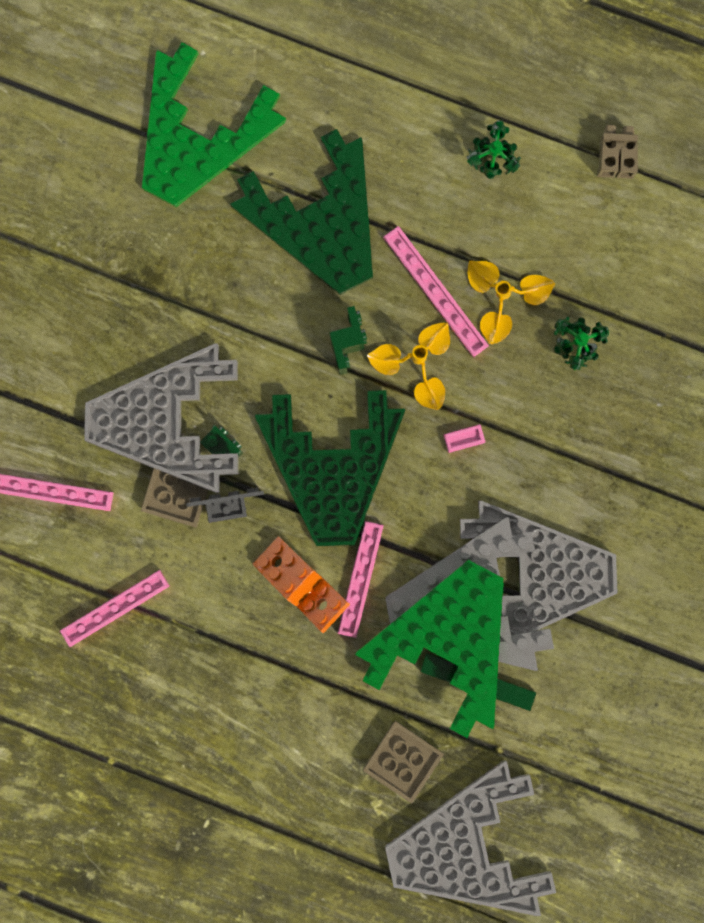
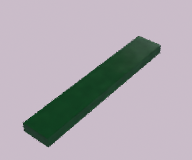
M426 653L420 672L451 682L459 666ZM497 678V700L531 711L536 692Z

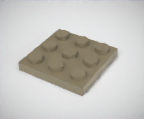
M154 468L141 511L197 528L204 504L186 507V503H190L189 499L201 497V501L206 500L208 489Z
M395 720L368 760L363 771L412 804L444 753Z

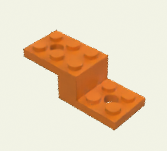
M279 536L252 564L286 600L295 605L322 633L350 605ZM278 559H282L280 566L275 567V562ZM327 601L326 608L320 610V604Z

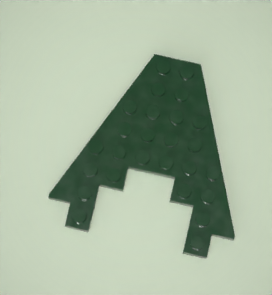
M335 129L320 137L336 168V171L321 178L329 195L298 211L295 210L288 195L270 203L255 172L252 171L237 179L245 196L230 203L233 210L337 294L342 295L373 279L363 139L360 137L345 144L338 129Z
M387 390L367 391L369 429L350 430L351 449L313 450L312 431L293 432L291 394L272 395L273 414L255 415V419L316 546L355 545L405 414V408L387 409Z

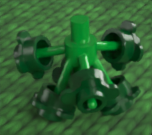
M501 120L489 124L487 130L490 131V136L495 141L490 143L488 137L483 139L474 138V150L468 149L469 155L466 157L467 163L478 170V165L482 164L481 158L490 154L492 159L486 161L484 166L480 167V172L484 173L488 179H493L496 175L502 174L499 164L495 161L496 157L503 158L506 161L503 164V167L506 169V175L518 170L521 157L516 158L514 156V152L518 148L517 144H510L507 140L499 141V139L505 137V133H509L510 128L506 127Z
M568 316L565 319L560 318L554 325L556 330L553 334L556 336L559 333L564 336L569 333L574 337V341L570 342L568 339L557 338L554 352L561 355L563 359L569 358V361L565 360L564 362L570 364L569 368L581 370V367H587V364H584L588 360L595 361L599 358L596 351L598 346L595 343H588L589 339L593 338L596 342L602 341L603 344H606L608 342L609 329L603 326L601 322H597L596 327H593L591 331L590 326L586 325L585 319L582 317L578 318L575 323L569 322L570 317ZM573 345L578 346L576 356L570 355L569 357V354L573 351Z

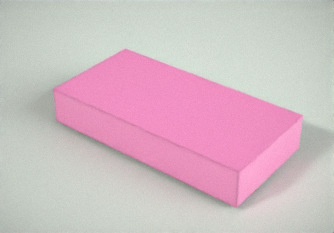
M480 424L443 435L448 453L486 443Z

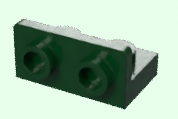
M213 425V429L200 441L212 455L238 454L239 458L243 454L240 450L242 446L235 439L231 441L227 437L229 433L221 425L219 428Z

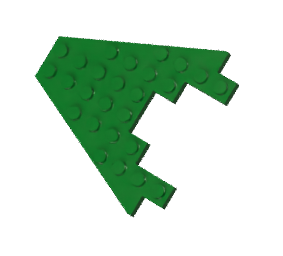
M470 560L466 561L356 652V656L371 663L362 681L380 690L397 656L415 665L423 648H426L459 666L450 684L467 693L449 729L468 738L476 721L494 729L504 578Z

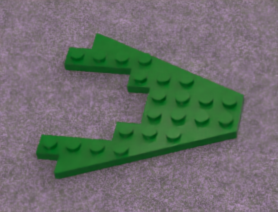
M182 42L173 58L158 50L156 51L142 189L145 192L174 207L183 203L287 121L286 117L272 111L280 98V94L263 85L237 133L219 125L212 140H209L180 125L188 108L173 99L199 55L198 50Z

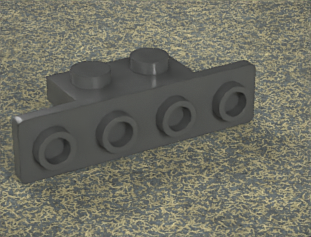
M252 488L247 489L245 494H240L239 491L228 492L227 497H221L220 494L209 495V500L201 501V497L189 499L190 503H186V507L205 504L208 523L247 517L244 498L264 495V491Z

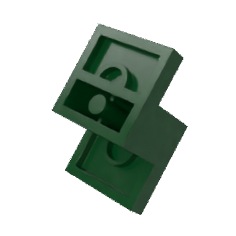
M355 306L347 307L350 327L329 332L340 375L347 374V368H350L347 354L364 350V345L367 344L365 329L360 328L362 325L361 314L359 310L356 311Z

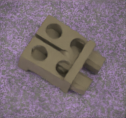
M606 125L603 136L600 139L597 177L614 178L615 175L616 178L633 179L638 172V135H635L633 126H625L622 128V134H616V126Z

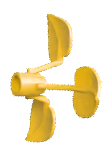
M469 261L467 273L471 287L480 293L487 292L490 287L495 288L496 296L499 298L498 314L496 312H488L480 321L481 332L489 344L501 342L511 332V317L501 314L503 300L508 299L512 291L520 295L524 294L526 303L540 305L548 299L555 286V282L548 277L529 275L521 280L520 287L523 291L515 289L514 286L511 287L507 281L496 283L499 280V270L493 263L487 261Z
M437 323L425 328L418 337L419 345L415 346L412 353H408L403 359H400V350L392 344L381 345L368 353L367 357L372 367L384 375L396 374L400 369L399 363H403L409 358L415 364H421L424 382L416 385L414 397L424 407L439 410L445 400V387L438 378L434 377L427 381L425 361L428 350L433 355H440L448 350L450 345L448 323Z

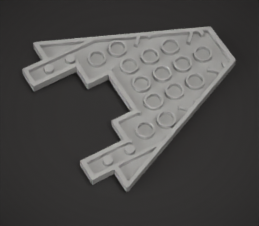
M215 343L86 402L84 440L219 493V475L238 474V454L200 455L199 436L181 437V401L200 400V382L238 380V361H219V345Z
M478 501L479 519H460V539L476 538L507 517H509L512 535L532 532L535 551L504 556L518 557L520 595H504L502 598L501 617L508 616L511 635L537 631L617 594L616 554L484 501Z
M509 517L501 520L386 596L390 624L468 560L500 576L497 563L498 557L535 551L532 532L512 535ZM502 616L498 662L537 671L535 652L554 649L550 628L511 635L508 616Z
M503 760L388 843L385 849L393 887L541 916L537 897L556 893L551 871L513 879L508 860L489 864L481 828L500 823L496 803L534 795L530 775L525 774L510 778L507 761Z

